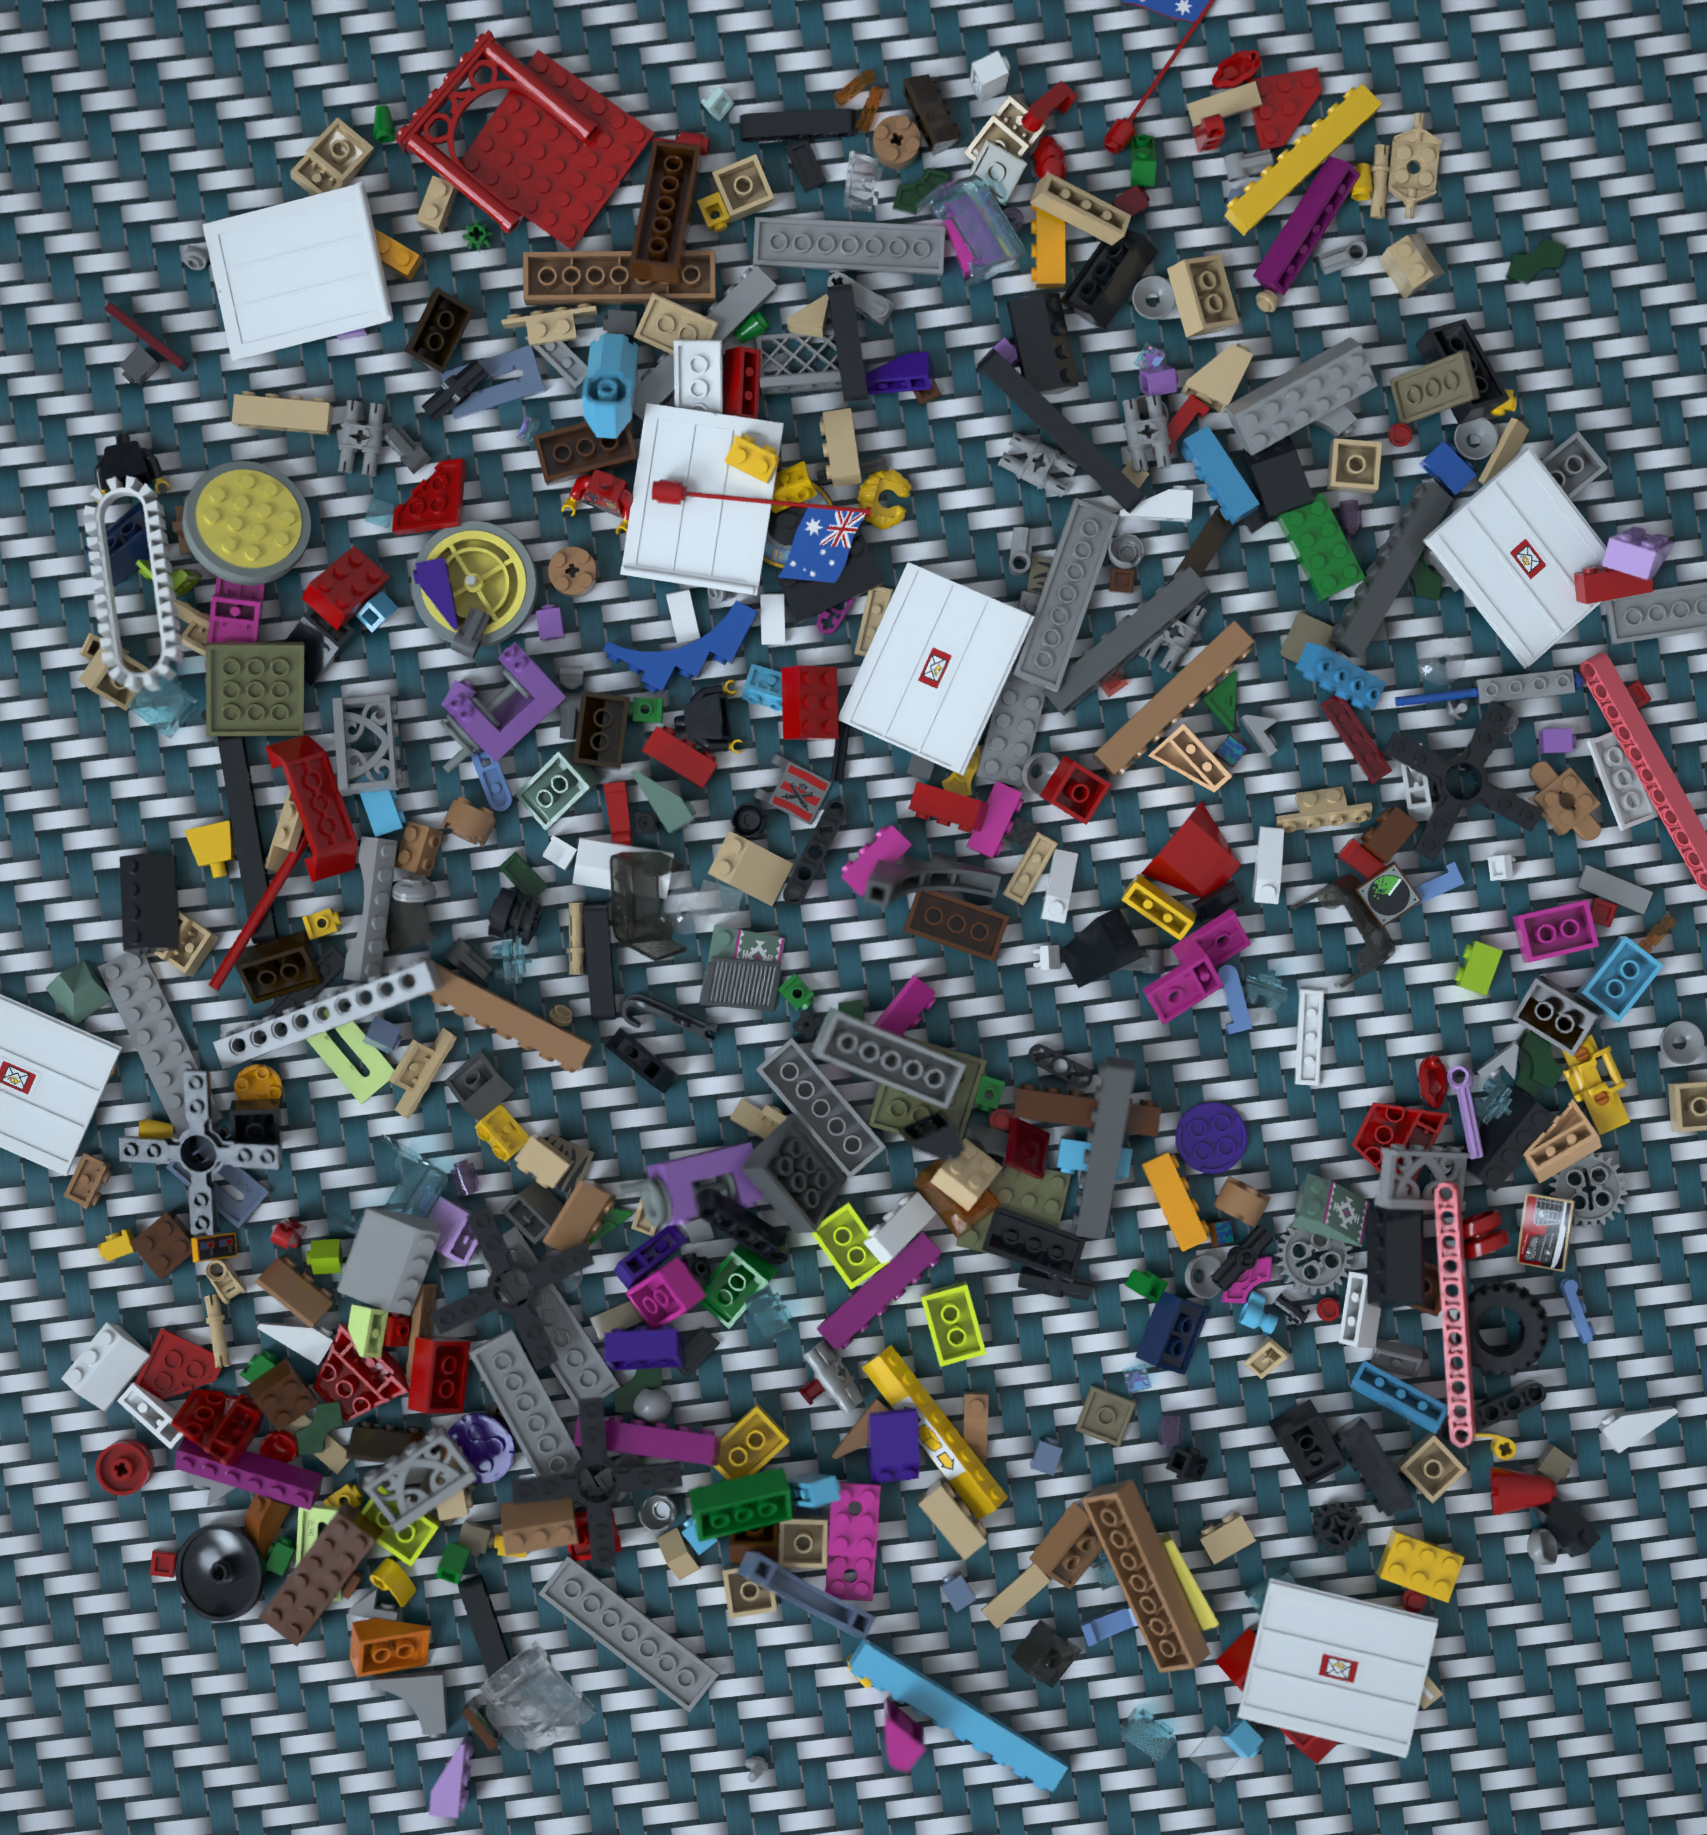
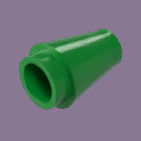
M380 105L375 107L373 136L376 137V141L379 143H390L395 140L397 131L389 106Z
M758 311L755 314L752 313L734 332V335L741 344H744L767 332L766 329L770 325Z

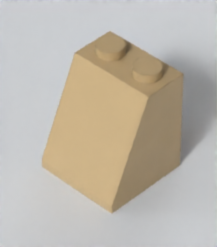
M1419 233L1403 237L1388 247L1378 260L1404 300L1445 274Z
M1231 344L1189 378L1181 394L1188 397L1192 394L1206 406L1223 414L1225 406L1230 403L1254 354L1250 353V349L1242 344Z

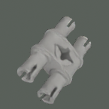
M1155 395L1154 401L1153 396L1145 398L1149 413V419L1142 420L1139 417L1137 399H1131V402H1129V399L1122 401L1126 420L1123 429L1126 431L1128 443L1126 448L1128 452H1131L1134 473H1139V470L1142 472L1149 470L1145 449L1151 447L1155 449L1157 469H1163L1164 464L1165 468L1172 467L1169 452L1171 439H1169L1166 423L1168 419L1166 416H1163L1161 395ZM1145 429L1148 430V433H1153L1150 439L1146 435H1142Z
M347 400L345 421L341 423V440L338 445L339 451H341L338 472L353 474L354 456L358 451L364 454L361 475L376 477L378 456H381L383 452L381 446L383 433L385 432L384 426H382L385 405L370 403L369 422L366 425H361L359 417L362 402ZM363 433V435L369 439L362 440L360 444V442L354 438L361 437Z
M1015 431L1009 445L1028 453V459L1022 462L1004 452L998 466L1017 474L1016 477L1019 480L1023 479L1033 484L1038 490L1044 488L1062 498L1068 484L1050 476L1048 471L1050 468L1055 467L1073 476L1078 464L1061 455L1059 449L1055 450L1039 442V439L1033 441ZM1043 457L1042 466L1034 472V462Z
M1194 606L1185 622L1178 620L1168 628L1170 630L1173 627L1177 628L1176 633L1179 637L1174 636L1170 638V632L1166 630L1138 654L1144 657L1147 651L1150 650L1145 659L1152 661L1161 643L1167 644L1169 650L1161 664H1159V667L1164 670L1170 661L1166 671L1173 673L1181 656H1185L1188 653L1187 649L1194 637L1198 635L1197 628L1208 611L1202 608L1197 616L1196 614L1201 606Z
M825 1339L803 1355L815 1372L814 1378L819 1380L822 1387L828 1393L827 1396L835 1400L844 1415L851 1412L859 1403L866 1399L854 1383V1375L851 1376L842 1363V1358L835 1356Z

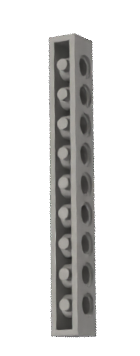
M424 958L410 962L411 967L403 970L402 966L389 970L390 975L382 978L381 974L367 979L368 984L362 986L360 982L346 987L347 992L340 994L337 990L326 994V1000L318 1002L316 998L305 1002V1007L297 1010L295 1006L284 1010V1015L276 1018L275 1014L265 1017L260 1025L255 1026L253 1022L242 1026V1031L236 1034L233 1030L221 1034V1039L213 1042L222 1069L236 1066L443 988L434 961L425 962ZM410 974L415 978L414 986L409 984L408 978ZM388 983H391L394 987L393 994H390L387 990ZM367 991L372 994L371 1003L366 999ZM346 999L351 1003L350 1010H347L345 1007ZM325 1007L330 1011L329 1018H326L324 1015ZM304 1015L309 1020L308 1026H305L302 1021ZM283 1023L287 1026V1034H284L281 1026ZM262 1031L265 1032L267 1037L265 1042L261 1039ZM241 1039L244 1040L246 1045L244 1050L240 1047Z

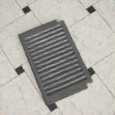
M712 956L711 962L706 963L699 1005L774 1011L782 972L781 969H778L779 962Z

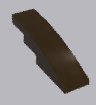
M1220 505L1215 509L1167 585L1175 579L1174 575L1182 568L1187 569L1191 567L1199 577L1207 568L1234 526L1230 520L1224 519L1220 512Z

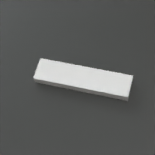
M1299 989L1295 1084L1320 1085L1324 990Z

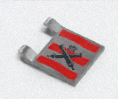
M777 754L773 755L771 763L784 769V772L772 795L758 788L754 792V797L811 825L832 782Z

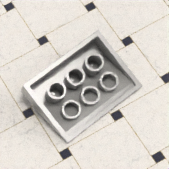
M366 1207L337 1286V1292L387 1312L410 1315L441 1234L435 1219Z

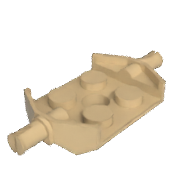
M1415 113L1414 127L1411 130L1394 136L1392 140L1387 191L1395 198L1404 202L1406 205L1404 218L1406 219L1415 218V206L1418 202L1425 201L1437 193L1436 181L1442 141L1424 130V113ZM1410 162L1417 163L1419 172L1416 174L1410 173L1407 170V164Z

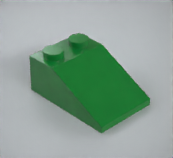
M739 1243L710 1277V1285L702 1287V1291L706 1296L698 1303L730 1329L779 1271L768 1261Z

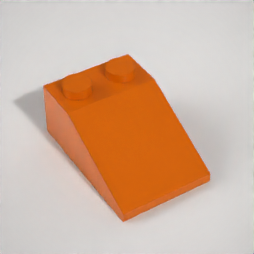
M379 1618L352 1622L350 1660L356 1676L363 1677L427 1665L430 1638L429 1626Z

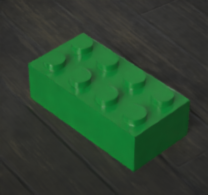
M1323 493L1313 497L1314 503L1281 514L1276 518L1319 603L1365 579Z
M783 1467L689 1489L692 1521L698 1542L792 1520L790 1488Z

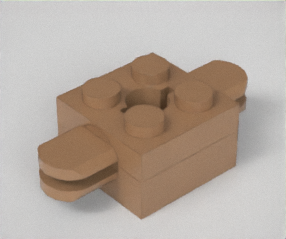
M1545 761L1532 765L1529 770V777L1539 790L1528 800L1533 805L1543 809L1542 817L1557 835H1564L1570 829H1573L1583 841L1596 839L1601 833V826L1591 815V812L1601 803L1571 767L1565 768L1557 774L1551 765Z

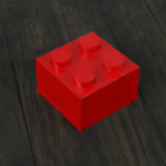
M1063 756L1039 797L1087 825L1111 784L1070 758Z

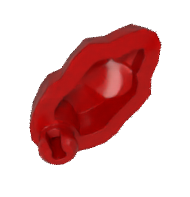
M1256 50L1238 51L1219 63L1218 70L1212 78V84L1218 89L1236 88L1243 82L1251 80L1260 69L1262 61L1260 53Z
M1045 135L1040 139L1038 147L1033 152L1036 175L1041 180L1045 175L1051 173L1064 180L1067 164L1063 147L1053 137Z
M1429 1055L1424 1058L1418 1073L1421 1096L1426 1100L1429 1107L1434 1109L1441 1107L1444 1095L1447 1092L1446 1068L1437 1055Z

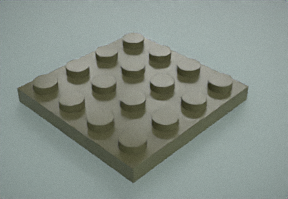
M206 642V735L304 736V642Z
M898 1034L957 1058L966 1067L947 1109L879 1083L867 1125L899 1134L898 1129L942 1110L955 1124L962 1140L987 1060Z
M1007 1165L1005 1171L1000 1170L969 1211L964 1209L956 1246L989 1253L982 1250L996 1206L1059 1228L1071 1174L1045 1168L1044 1178L1036 1179Z

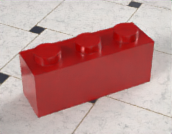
M743 346L725 350L724 415L758 419L761 350Z
M1596 566L1582 568V572L1574 573L1576 601L1584 604L1653 592L1652 578L1647 580L1608 567L1597 569Z
M665 725L662 729L656 726L642 751L704 790L719 766L715 762L716 757L706 751L703 754L695 750L696 745L686 738L683 741L675 738L676 732Z
M917 782L908 809L916 812L915 817L924 820L934 817L937 818L936 823L950 827L951 823L959 825L958 830L972 833V829L981 832L989 804Z

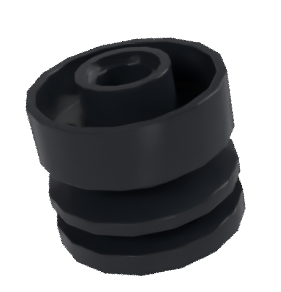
M502 887L490 911L488 935L504 939L508 931L511 930L513 931V943H517L520 934H523L521 945L529 946L540 923L542 898L536 897L532 906H529L531 895L527 894L522 903H518V891Z

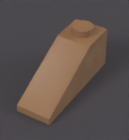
M963 1391V1439L981 1463L987 1464L988 1392Z
M876 1397L832 1452V1457L837 1459L867 1445L869 1413L891 1411L892 1409Z

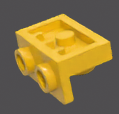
M742 434L741 438L734 435V442L724 462L768 484L780 460V457L775 455L777 450L765 444L760 448L754 445L755 439L745 434Z
M805 461L776 473L772 500L803 502L817 496ZM771 505V509L774 513L780 512L784 509L791 507L782 505Z
M501 1103L474 1126L479 1138L487 1141L492 1147L494 1155L504 1162H507L523 1148L530 1138Z

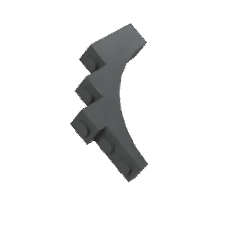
M934 852L930 862L906 856L902 865L878 859L868 879L863 902L887 908L892 901L901 896L915 892L940 890L966 892L996 898L1002 873L957 862L956 857Z

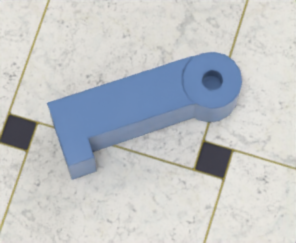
M1450 862L1443 866L1446 873L1414 887L1422 898L1420 903L1464 884L1455 862Z
M1223 965L1216 972L1224 985L1222 988L1231 1023L1225 1025L1226 1033L1233 1034L1252 1029L1238 972L1231 965Z
M1129 1604L1080 1621L1088 1646L1138 1626Z

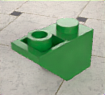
M1146 134L1133 136L1130 141L1131 186H1155L1157 161L1154 136Z
M447 1542L438 1565L436 1577L459 1585L466 1570L470 1549L459 1543L452 1544Z

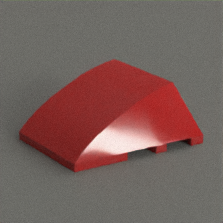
M1201 801L1160 852L1141 872V875L1202 898L1224 886L1241 864Z
M1373 1102L1352 1146L1381 1174L1383 1158L1381 1147L1390 1148L1391 1144L1405 1145V1148H1409L1410 1144L1422 1145L1424 1149H1428V1145H1434L1449 1114ZM1402 1157L1396 1160L1395 1172L1399 1176L1402 1172L1398 1170L1397 1164L1403 1165L1404 1159ZM1423 1166L1410 1178L1411 1180L1416 1181ZM1407 1184L1406 1187H1409V1189L1407 1190L1408 1195L1411 1190V1186Z
M343 1323L339 1325L337 1335L330 1346V1351L320 1369L313 1389L326 1402L341 1400L343 1418L347 1422L383 1403L389 1402L395 1397L408 1393L410 1388L402 1366L383 1347L381 1358L361 1357L349 1333L348 1325Z
M194 1389L172 1419L171 1425L222 1464L232 1466L239 1462L257 1435L265 1414L252 1398H247V1394H240L239 1397L226 1396L224 1392Z

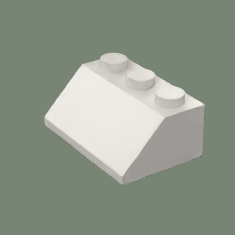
M106 1322L61 1379L78 1395L101 1410L107 1411L151 1357V1354L120 1325Z

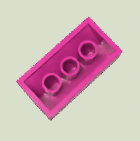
M913 975L874 1025L893 1033L904 1035L908 1027L914 1029L921 1020V1017L918 1016L924 1008L928 1011L934 1004L936 999L933 996L936 992Z
M886 1698L884 1700V1722L887 1755L890 1758L888 1762L895 1769L900 1771L902 1768L907 1772L925 1751L924 1728Z

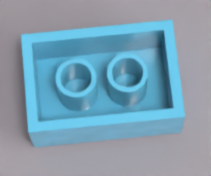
M1619 936L1576 993L1593 1007L1602 1011L1612 1022H1620L1664 965L1627 936Z

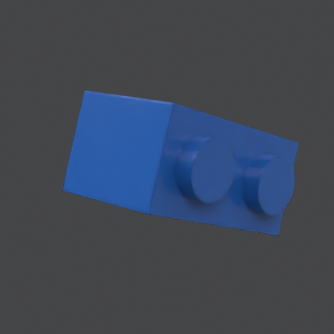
M1443 441L1419 465L1453 498L1476 476L1473 472L1475 468L1469 461H1463L1457 455L1458 450L1451 443L1446 444Z

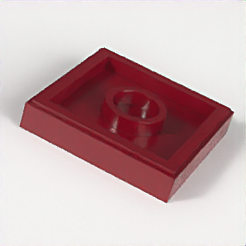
M1012 1118L1004 1164L1036 1179H1043L1050 1133L1019 1118Z

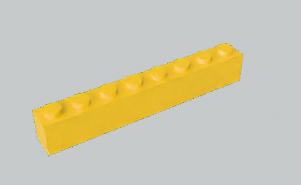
M1363 83L1357 89L1352 87L1343 96L1345 100L1340 105L1337 102L1332 105L1326 112L1328 116L1324 120L1321 118L1316 120L1310 127L1312 131L1307 136L1304 133L1300 135L1293 143L1295 147L1291 151L1288 149L1284 150L1278 156L1277 160L1279 162L1274 167L1271 165L1267 166L1261 172L1260 176L1262 178L1257 183L1254 180L1251 181L1244 188L1245 194L1240 199L1236 196L1227 204L1229 209L1224 216L1243 236L1252 230L1378 111L1382 103Z

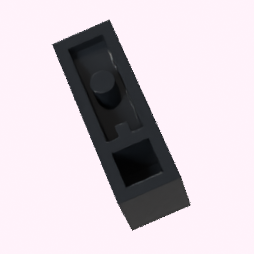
M619 1028L606 1044L610 1051L650 1085L664 1094L679 1076L672 1068L622 1028Z
M1552 1497V1502L1530 1507L1571 1558L1588 1553L1601 1539L1584 1517L1557 1497Z

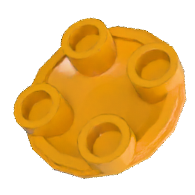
M254 1064L245 1067L239 1072L234 1082V1090L239 1100L279 1099L282 1094V1082L274 1069L266 1065Z

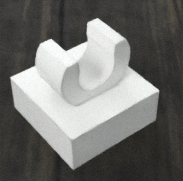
M1511 854L1488 857L1490 881L1514 878L1513 875H1516L1517 871H1513L1512 862H1515L1516 859L1511 857Z
M1059 945L1040 946V949L1033 950V954H1040V962L1033 963L1034 967H1041V970L1060 969Z

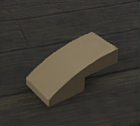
M630 1300L589 1318L598 1340L605 1338V1333L612 1332V1329H626L644 1321Z

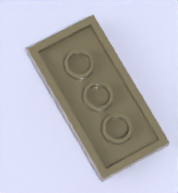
M1461 351L1389 379L1399 421L1407 425L1479 398L1468 351Z

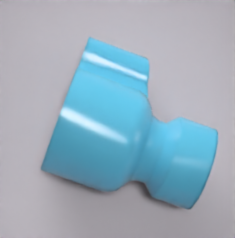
M1251 1290L1247 1302L1241 1310L1238 1322L1252 1329L1261 1327L1262 1331L1271 1334L1277 1325L1278 1317L1270 1313L1265 1314V1296Z

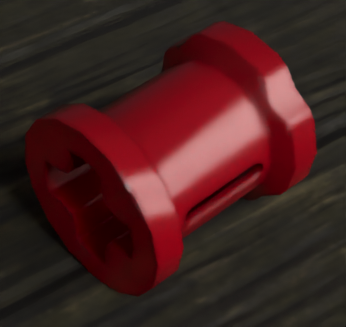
M815 1378L804 1387L798 1388L802 1397L810 1405L814 1403V1399L823 1392H826L819 1380Z

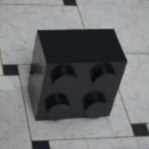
M280 1099L231 1101L229 1110L231 1141L281 1144L282 1149Z

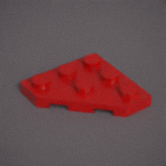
M1318 67L1247 81L1246 84L1256 81L1263 105L1251 109L1259 151L1281 149L1285 146L1322 91Z
M462 458L440 461L434 467L436 471L427 480L423 479L411 492L412 496L403 505L400 503L394 509L392 532L396 536L461 526L466 462Z
M161 1328L149 1352L151 1357L143 1365L135 1383L160 1400L216 1381L222 1368H215L213 1351L167 1329Z

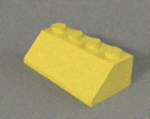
M1166 1532L1159 1536L1200 1631L1218 1626L1219 1624L1169 1533Z

